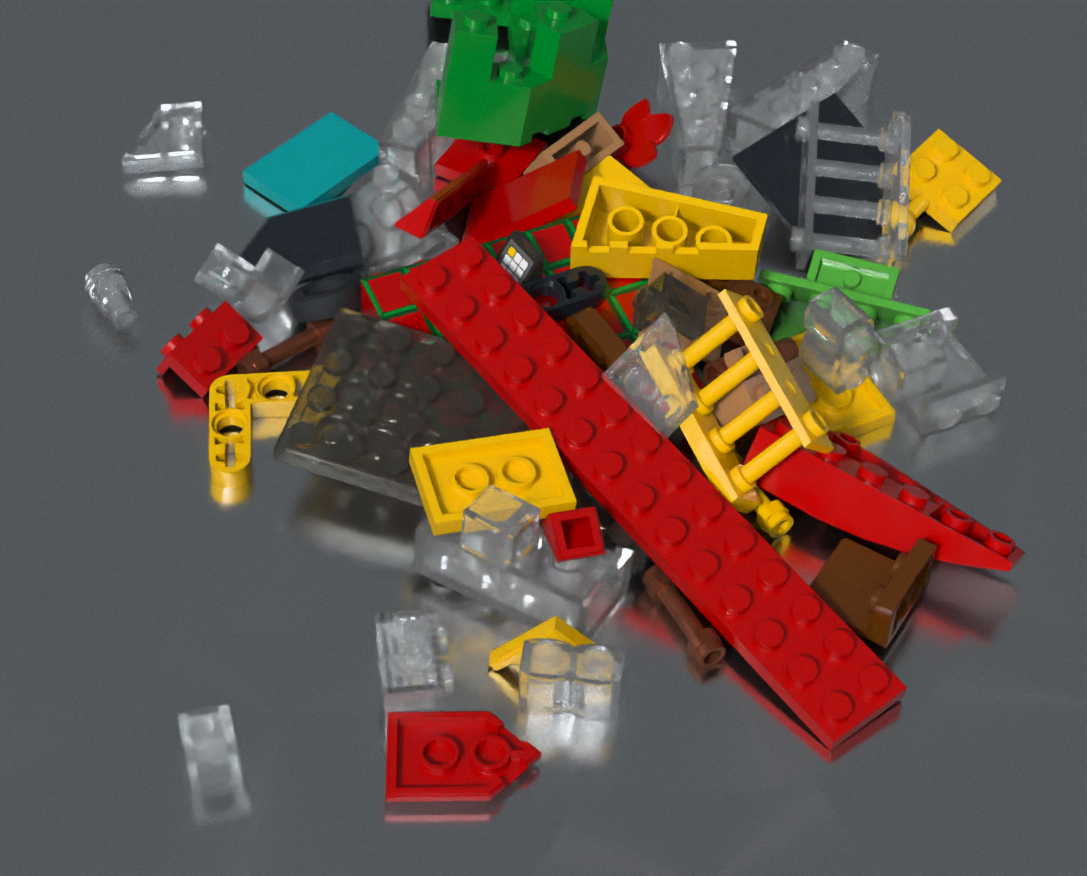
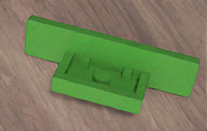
M815 248L806 280L764 269L760 270L759 284L781 295V302L786 303L793 299L805 302L811 309L823 313H831L833 309L850 313L853 319L864 323H874L875 320L891 323L895 329L910 334L918 333L919 330L929 332L931 310L892 301L900 275L899 268Z

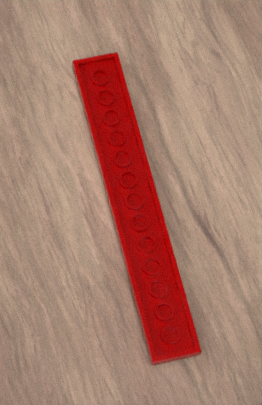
M473 236L400 277L399 289L531 430L550 429L562 464L830 751L903 698L907 687Z

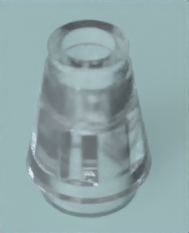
M111 263L100 264L92 268L84 279L86 295L116 328L123 329L131 326L137 320L138 313L125 273Z

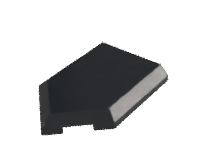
M351 194L269 216L234 260V265L246 272H253L265 278L268 283L279 289L289 288L364 267Z

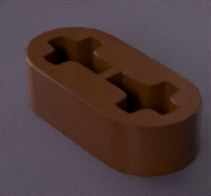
M588 307L567 317L566 328L569 337L614 383L633 374L634 362L628 348L594 308Z

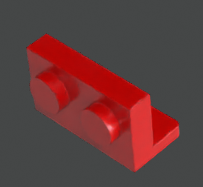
M225 300L213 312L208 307L203 309L188 325L193 331L184 338L178 333L162 348L160 353L165 358L156 370L163 376L171 368L203 398L209 392L211 384L217 378L227 375L236 366V361L243 358L245 353L253 350L262 341L263 337Z

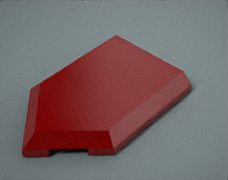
M491 711L388 712L386 802L491 801L542 757V752L528 741L522 742L507 730L505 723Z

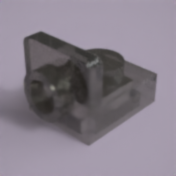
M664 272L652 283L641 286L635 294L632 303L633 308H635L632 327L642 331L657 320L693 341L704 333L708 298Z

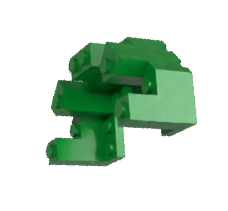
M429 0L430 16L452 19L442 79L436 80L434 91L436 136L520 147L530 143L535 133L542 132L545 135H549L570 126V121L574 117L579 116L585 120L596 113L608 62L605 36L613 0ZM497 25L507 27L511 61L493 62L498 40Z

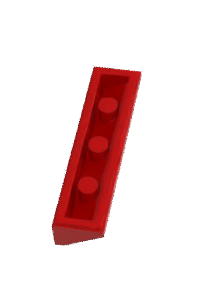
M486 159L479 161L395 222L394 226L419 239L428 236L473 201V198L477 197L489 168V161Z

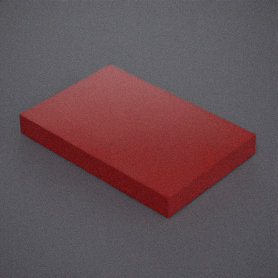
M580 150L574 151L473 198L462 241L473 236L480 244L486 243L501 236H510L533 229L576 211L587 163L584 155Z

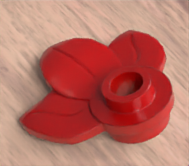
M647 99L636 103L624 114L621 124L612 126V129L624 142V145L612 157L620 164L624 162L629 168H640L648 165L658 155L656 146L663 143L669 136L673 127L674 117L668 113L650 115L651 107Z

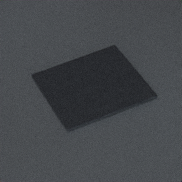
M833 93L732 158V161L812 258L815 248L855 257L886 236L882 229V219L886 212L894 207H905L911 201L887 181L896 165L836 93Z

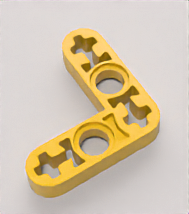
M329 370L231 374L217 378L209 389V465L212 480L224 488L240 487L247 483L253 472L252 419L332 413L341 406L343 400L340 377ZM276 389L288 393L286 397L278 400L265 397L268 392ZM326 390V394H318V391ZM297 391H302V396H297ZM235 395V408H227V396ZM229 425H236L243 429L240 433L233 436H225L219 433L222 428ZM227 453H235L236 461L234 467H227Z

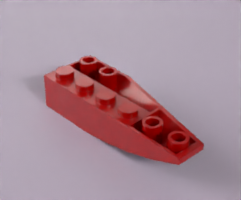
M785 414L759 427L743 465L747 464L793 428ZM829 430L826 433L834 447L828 454L804 448L802 445L756 480L758 487L818 520L862 539L905 553H909L918 538L937 546L935 560L1008 572L1022 561L1026 553L1015 545L1016 543L1011 537L1002 532L989 529L874 453L861 447V441L846 432H833Z

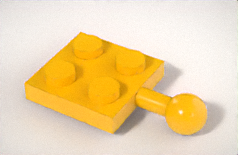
M938 129L897 166L889 176L887 181L911 201L905 207H894L887 211L882 219V229L886 236L892 240H905L914 233L916 219L925 211L952 233L996 191L1002 180L943 131Z

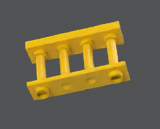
M724 289L718 296L729 315L682 352L654 345L642 355V358L709 482L738 512L748 514L762 504L754 490L758 478L802 445L804 448L825 454L831 452L834 447L826 435L829 431L826 421L815 409L810 407L763 325L761 318L764 315L760 306L748 295L742 296ZM738 331L750 352L703 389L698 388L691 375L694 372L693 366ZM760 369L771 390L724 427L719 426L712 413L714 410L713 404ZM781 407L793 428L747 464H740L732 450L735 448L734 442Z

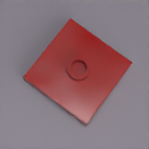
M533 137L530 143L520 147L456 139L435 162V174L453 181L479 161L486 159L490 165L479 190L486 193L523 176V172L541 152L547 149V143Z

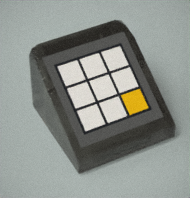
M517 229L512 231L495 260L519 285L541 279L544 256Z

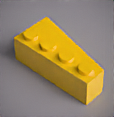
M593 175L571 245L570 269L579 266H592L599 269L606 278H649L652 261L656 257L695 279L754 280L764 244L768 214Z

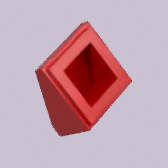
M596 507L549 513L542 521L544 533L557 563L606 554Z

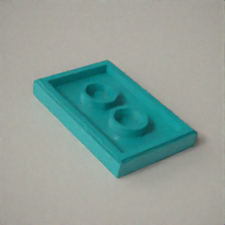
M330 112L243 170V182L285 210L291 211L333 199L390 159L389 147L333 112Z

